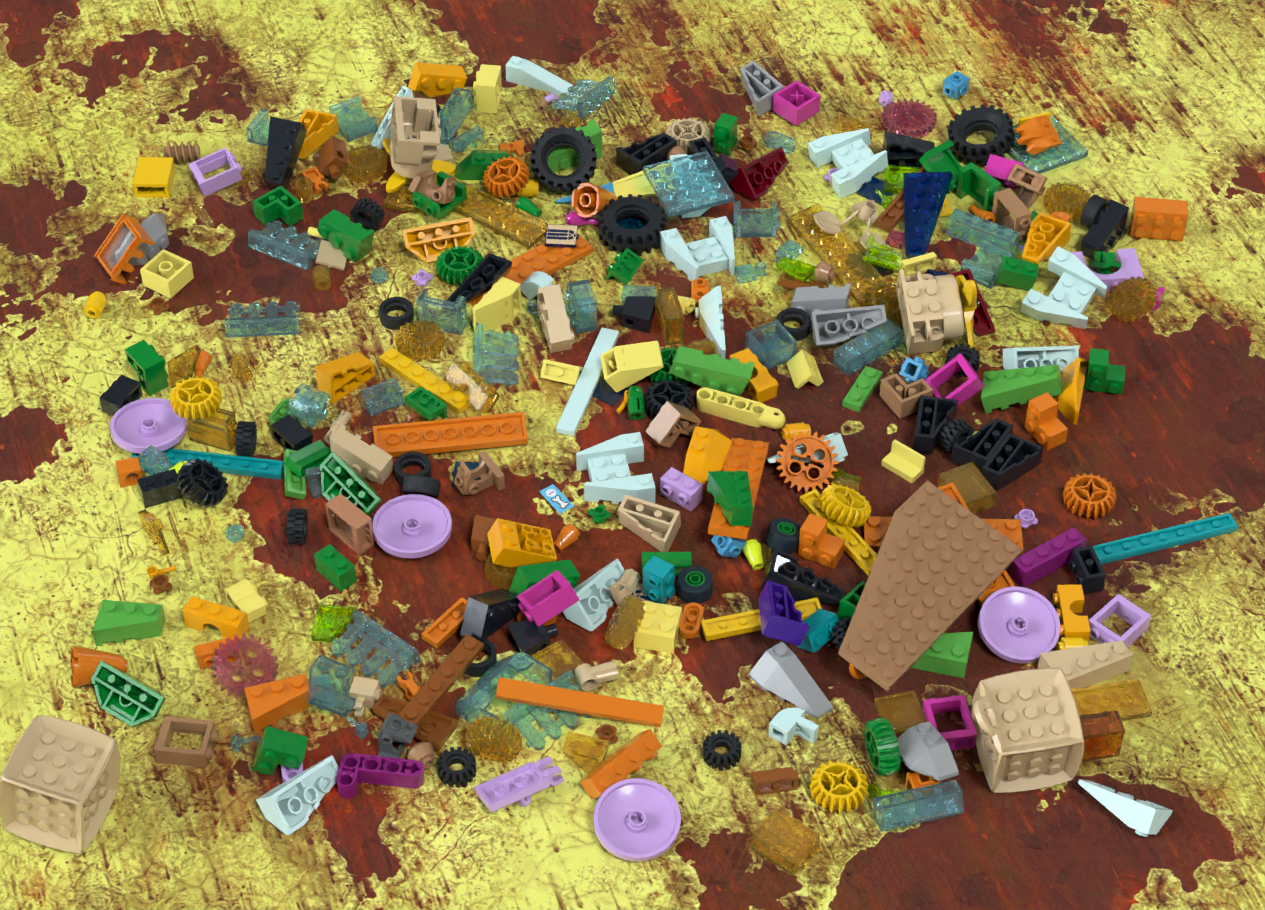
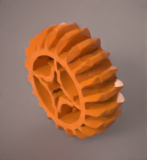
M511 155L508 158L505 156L503 159L497 158V161L491 162L492 165L487 166V170L484 171V186L495 197L503 198L507 196L509 198L512 194L515 196L516 192H521V188H526V184L529 183V169L524 161L518 159L517 156L514 158Z
M1092 472L1090 475L1083 473L1080 476L1076 474L1074 478L1071 477L1069 482L1065 484L1063 490L1064 504L1067 505L1068 510H1072L1073 514L1078 513L1079 517L1086 516L1087 519L1089 517L1096 519L1100 516L1103 518L1105 514H1109L1115 505L1116 491L1112 487V482H1107V478H1100V474L1094 476Z

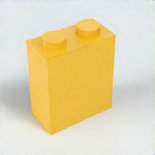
M139 157L133 180L135 197L170 198L175 175L174 159L170 157Z

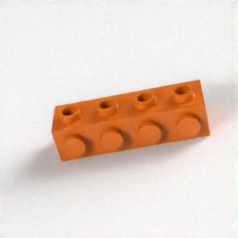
M651 729L640 732L584 777L580 784L591 799L598 798L613 784L628 779L627 775L631 772L636 773L643 767L642 763L645 760L650 761L658 755L657 751L662 745Z

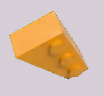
M415 62L408 88L422 91L429 97L461 92L464 89L467 76L462 66Z
M305 109L298 120L307 131L298 158L305 159L339 131L337 115Z
M360 352L315 366L318 393L332 404L375 376L374 362Z

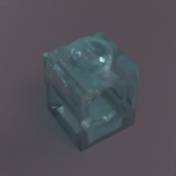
M152 445L137 456L142 470L150 475L165 472L171 468L166 453Z

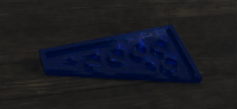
M951 172L903 173L905 255L908 259L924 255L927 252L953 177Z

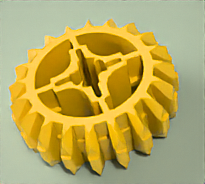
M189 376L188 380L182 379L181 383H176V386L172 388L169 397L170 405L175 415H179L180 418L185 417L187 421L190 418L194 421L198 418L203 420V417L210 418L211 414H216V410L220 409V404L222 403V393L217 382H213L211 378L206 379L205 376L202 378L198 376L191 378Z
M841 484L828 485L822 492L819 503L825 514L829 515L831 519L836 520L837 523L840 522L844 526L848 525L849 527L854 526L857 528L866 523L872 508L869 505L870 502L865 500V496H861L860 492H856L854 489L848 488V486L844 487Z
M838 759L836 763H832L830 760L827 765L822 763L820 768H816L811 776L810 790L812 799H816L817 805L822 804L823 810L830 808L831 813L834 810H838L839 814H841L842 810L848 813L851 811V808L856 810L858 805H862L867 797L868 783L866 781V774H862L861 768L856 769L855 763L848 765L847 760L844 763H840Z

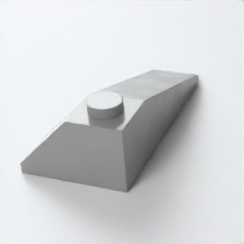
M884 305L811 313V331L816 346L835 345L887 323Z

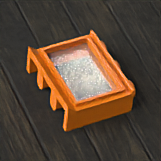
M122 214L94 257L99 260L111 276L110 280L126 285L127 281L122 276L121 271L133 272L134 267L128 263L132 256L142 258L144 253L142 250L137 249L141 242L153 246L154 241L136 218Z

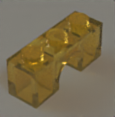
M453 362L443 380L454 391H467L469 387L470 396L466 403L478 414L490 413L500 397L495 388L488 384L481 374L475 372L468 362Z

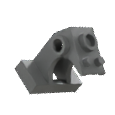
M389 713L378 733L379 753L377 756L401 759L407 743H412L418 726L402 719L399 715ZM393 742L400 744L398 750L393 747Z

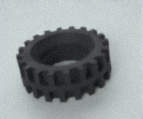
M981 104L980 108L971 106V110L963 109L961 115L956 114L954 116L955 121H950L948 136L949 140L954 144L951 152L953 155H956L958 161L963 159L966 165L972 162L976 166L977 164H983L984 167L987 165L990 154L1005 158V153L1010 154L1011 147H1014L1015 139L1012 119H1009L1007 112L1003 114V109L995 110L994 105H990L989 108H985L984 104ZM982 130L991 131L997 135L995 140L985 144H972L966 141L969 135Z
M561 125V128L555 129L553 126L549 132L544 131L540 138L537 137L535 145L532 146L531 169L535 179L539 180L542 187H547L549 192L553 190L558 191L560 195H562V192L572 194V191L580 186L579 184L589 183V180L593 178L596 169L597 153L595 152V145L591 143V138L589 136L586 137L584 131L581 129L576 131L574 126L565 128V125ZM557 147H570L579 155V167L572 174L566 176L557 175L549 168L548 156Z
M628 194L627 198H623L621 195L618 196L616 201L613 198L609 200V205L605 204L604 210H600L599 238L603 240L604 246L609 245L611 252L617 250V254L619 251L623 253L628 248L632 252L637 253L638 256H642V252L649 254L652 248L656 250L659 248L660 232L666 230V214H664L663 207L659 208L657 201L652 203V198L643 199L642 195L632 197V194ZM633 217L643 219L648 224L640 229L632 230L625 229L616 222L624 218Z

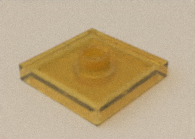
M563 639L528 658L531 666L549 686L554 687L575 676V669L579 665L585 664Z
M914 690L874 699V704L880 718H886L893 726L895 733L905 732L912 726L927 722Z

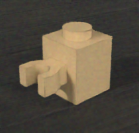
M354 677L349 690L350 705H353V709H355L354 716L362 718L365 708L373 709L374 704L382 696L383 692L380 689L379 680Z

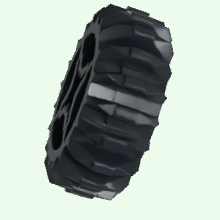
M665 378L664 381L658 380L657 384L652 383L650 387H647L644 394V408L651 418L657 416L661 407L667 401L686 407L691 411L694 406V395L686 383L682 384L680 380L675 382L674 379L667 381Z
M199 458L196 460L191 459L184 463L178 471L176 480L178 483L177 488L182 490L181 494L186 495V500L190 499L192 504L197 503L199 507L204 506L205 508L214 507L220 503L226 496L229 485L226 483L227 478L223 477L224 472H220L218 467L213 466L212 462L207 463L206 459L201 461Z

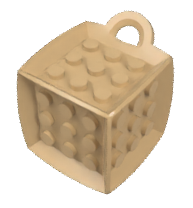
M1061 668L1022 670L980 681L973 697L972 721L977 733L976 747L991 791L994 793L1027 791L1073 780L1082 762L1084 738L1077 705Z
M37 715L16 743L0 778V819L3 828L44 846L73 853H84L102 826L117 791L120 776V753L116 739L75 722Z

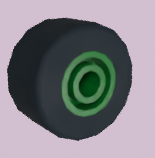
M779 517L773 519L765 535L766 544L772 550L777 548L788 554L794 553L799 548L801 526L788 518Z
M700 566L684 568L677 577V594L680 599L685 603L698 604L710 599L713 593V576L711 573Z

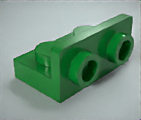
M628 248L623 253L619 251L614 258L616 263L612 262L606 270L608 275L605 279L609 280L611 276H614L627 286L644 259Z
M422 386L404 397L406 404L430 421L437 416H440L442 419L447 418V404Z

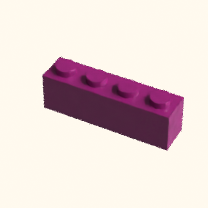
M1073 527L1015 558L1011 564L1010 577L1020 587H1026L1067 565L1072 558L1073 549L1085 547L1087 539Z

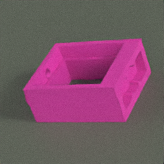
M961 353L925 379L933 389V397L943 398L937 387L963 369L969 380L945 397L946 399L958 400V406L985 387V385Z
M558 570L516 596L520 602L518 607L522 614L527 617L530 623L534 621L538 627L579 601L571 584Z
M965 695L923 700L922 716L924 722L929 721L937 731L933 714L961 712L966 729L940 733L948 742L951 751L975 748L977 733Z

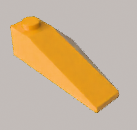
M1039 213L1031 221L1022 259L1039 264L1051 257L1057 246L1063 249L1070 241L1071 223Z

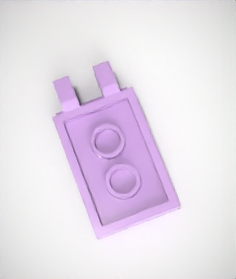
M549 756L538 760L535 764L529 762L479 784L474 789L477 796L492 813L546 789L550 785L557 786L564 782V779L560 775L562 773L558 765L552 766L554 763Z

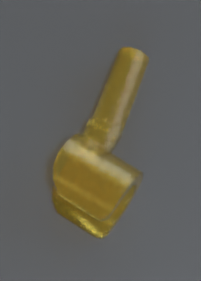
M242 169L243 172H240L242 180L229 185L230 188H233L242 181H250L251 177L247 169Z

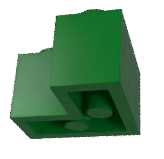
M282 186L253 200L254 215L264 225L280 218L291 226L304 219L302 202Z
M142 340L125 349L127 363L137 372L141 388L148 396L168 387L167 378L169 376L165 370L166 361L162 355L156 353L152 345Z
M1090 348L1084 390L1122 395L1125 382V366L1108 364L1109 350Z
M266 726L255 751L252 771L273 776L278 764L288 768L299 769L305 758L308 737Z

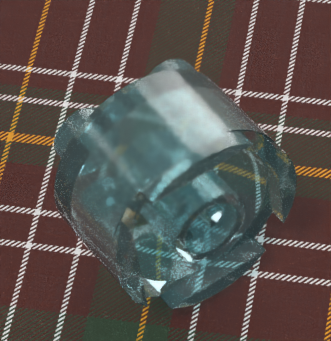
M305 383L299 385L293 392L296 394L294 399L290 398L287 413L300 423L313 428L321 419L324 420L327 417L328 410L326 408L330 395Z

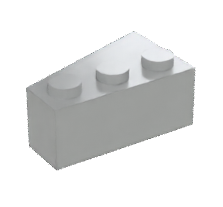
M752 61L740 68L741 78L758 116H761L773 108V94L782 90L784 86L755 61Z
M845 284L843 287L829 285L828 288H819L818 286L796 287L792 308L804 310L809 314L810 319L812 312L849 308L851 284Z

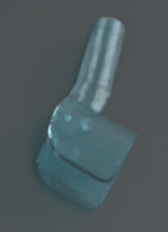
M350 716L346 718V721L355 726V734L359 738L364 739L369 733L367 724L365 722L359 723Z
M234 735L229 745H233L232 751L239 752L243 744L259 741L260 736L243 738L240 735Z

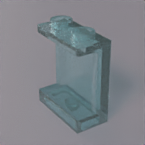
M359 96L328 107L330 114L337 115L339 132L347 142L372 134L378 130L377 118H371L362 108V100Z
M733 201L734 237H776V230H780V220H776L779 219V208H776V202H772L771 209H741V202Z
M983 239L977 253L970 260L965 258L961 262L960 271L970 269L976 283L992 289L996 284L997 271L1003 256L1013 258L1014 252Z
M423 289L421 295H418L416 305H418L419 309L417 318L420 321V327L462 335L467 325L466 297L458 296L454 303L428 297V290Z
M319 655L309 670L308 703L346 717L356 704V699L349 696L350 680L356 673V669Z

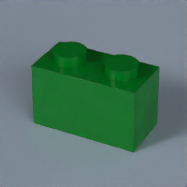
M722 113L714 125L715 152L725 155L731 154L737 144L738 117Z
M1003 256L997 271L996 283L1029 291L1037 279L1038 264Z
M329 544L314 554L316 570L339 591L342 592L357 582L355 566L332 545Z

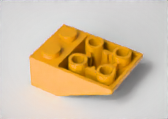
M497 518L487 533L493 564L515 567L557 560L550 529Z

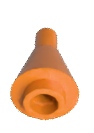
M975 205L969 207V210L975 214L983 228H988L994 223V213L979 209Z
M199 351L194 354L196 372L194 378L196 376L202 378L212 361V356L206 351Z

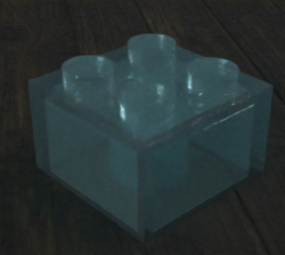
M589 280L567 283L565 299L568 304H565L566 314L570 315V326L574 327L576 334L597 330V302Z
M776 320L746 332L745 348H749L753 354H756L759 362L768 370L789 361L796 355L797 341Z

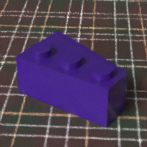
M767 580L758 598L762 635L800 646L810 627L808 623L802 621V613L796 610L794 606L796 602L787 586Z

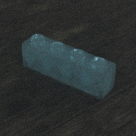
M456 87L438 113L437 117H440L439 128H441L440 144H449L472 110V90Z
M955 209L948 218L947 235L1007 257H1012L1018 249L1020 232L959 209Z
M887 319V323L866 331L834 350L833 364L847 376L857 372L863 366L872 363L880 356H884L887 352L899 347L903 342L904 330L890 319Z
M956 780L873 798L874 818L881 832L964 813L963 791Z

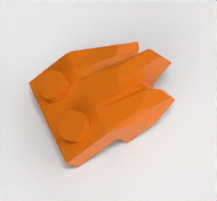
M1047 115L1034 117L1014 129L1017 134L1021 135V138L1016 140L1019 145H1027L1026 151L1033 155L1044 153L1047 149L1056 148L1062 144L1058 133Z

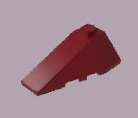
M780 147L737 168L739 173L731 181L734 190L752 200L766 194L770 185L775 182V178L781 174L789 163L783 148Z
M970 269L950 273L955 278L957 275H963L966 281L973 280L975 282ZM976 284L979 309H975L973 331L980 337L993 334L996 330Z

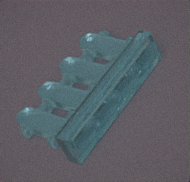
M608 76L601 82L578 80L576 81V86L568 88V93H561L560 99L552 100V107L555 109H570V111L578 110V117L585 118L616 93L615 78Z
M281 221L268 222L263 230L251 229L248 232V247L305 270L311 267V258H316L321 243V238L312 240L308 232H303L300 235L297 234L296 227L282 228Z
M273 301L269 302L267 307H260L259 303L253 302L249 307L242 308L240 303H234L231 305V308H227V315H230V318H225L224 321L226 338L300 334V317L296 315L300 311V305H297L295 301H288L285 306H278V303ZM278 312H285V316H278ZM260 313H267L265 317H260ZM242 314H248V317H242Z
M476 323L473 353V388L481 389L482 382H487L489 385L491 383H502L509 387L511 384L515 385L518 383L519 375L511 373V371H517L519 367L518 361L511 360V358H517L519 350L516 347H511L518 344L519 337L517 335L511 334L510 331H506V333L492 332L490 329L483 331V324Z
M358 610L352 614L354 624L351 625L349 623L346 626L347 631L339 639L335 638L332 641L331 651L335 657H340L347 653L346 661L348 665L356 667L359 663H362L361 671L365 677H371L377 673L380 687H387L390 683L394 685L397 681L395 677L404 668L408 669L410 663L416 666L421 661L416 648ZM358 638L362 639L354 649L350 648ZM373 648L377 649L369 660L365 658ZM388 658L392 659L384 670L380 668Z
M570 670L547 684L548 686L577 691L581 689L578 684H573L575 675ZM518 703L504 712L503 724L507 729L512 726V730L515 733L519 731L527 740L525 745L528 748L532 746L535 750L541 751L545 748L546 744L544 738L549 735L551 739L558 740L562 735L560 727L564 724L569 729L576 728L578 725V718L576 716L580 713ZM552 710L559 717V720L555 722L547 712ZM582 714L585 718L592 717V715ZM535 720L543 731L539 733L531 724L532 721Z

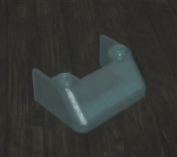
M523 652L502 658L456 700L455 712L458 716L499 742L501 740L500 719L486 710L490 706L491 698L496 694L498 678L512 679L517 673H520L536 684L552 686V669Z

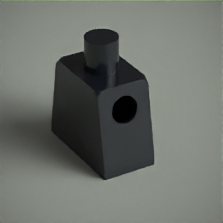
M628 296L625 299L624 306L613 305L612 315L622 316V326L625 328L650 333L656 310V297Z
M528 619L507 624V637L522 664H526L550 651V638L558 636V629L555 624L544 627L542 624L538 627L534 621L530 623Z

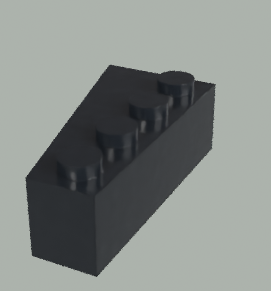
M270 116L265 182L270 190H274L279 186L286 190L288 189L307 133L301 122Z

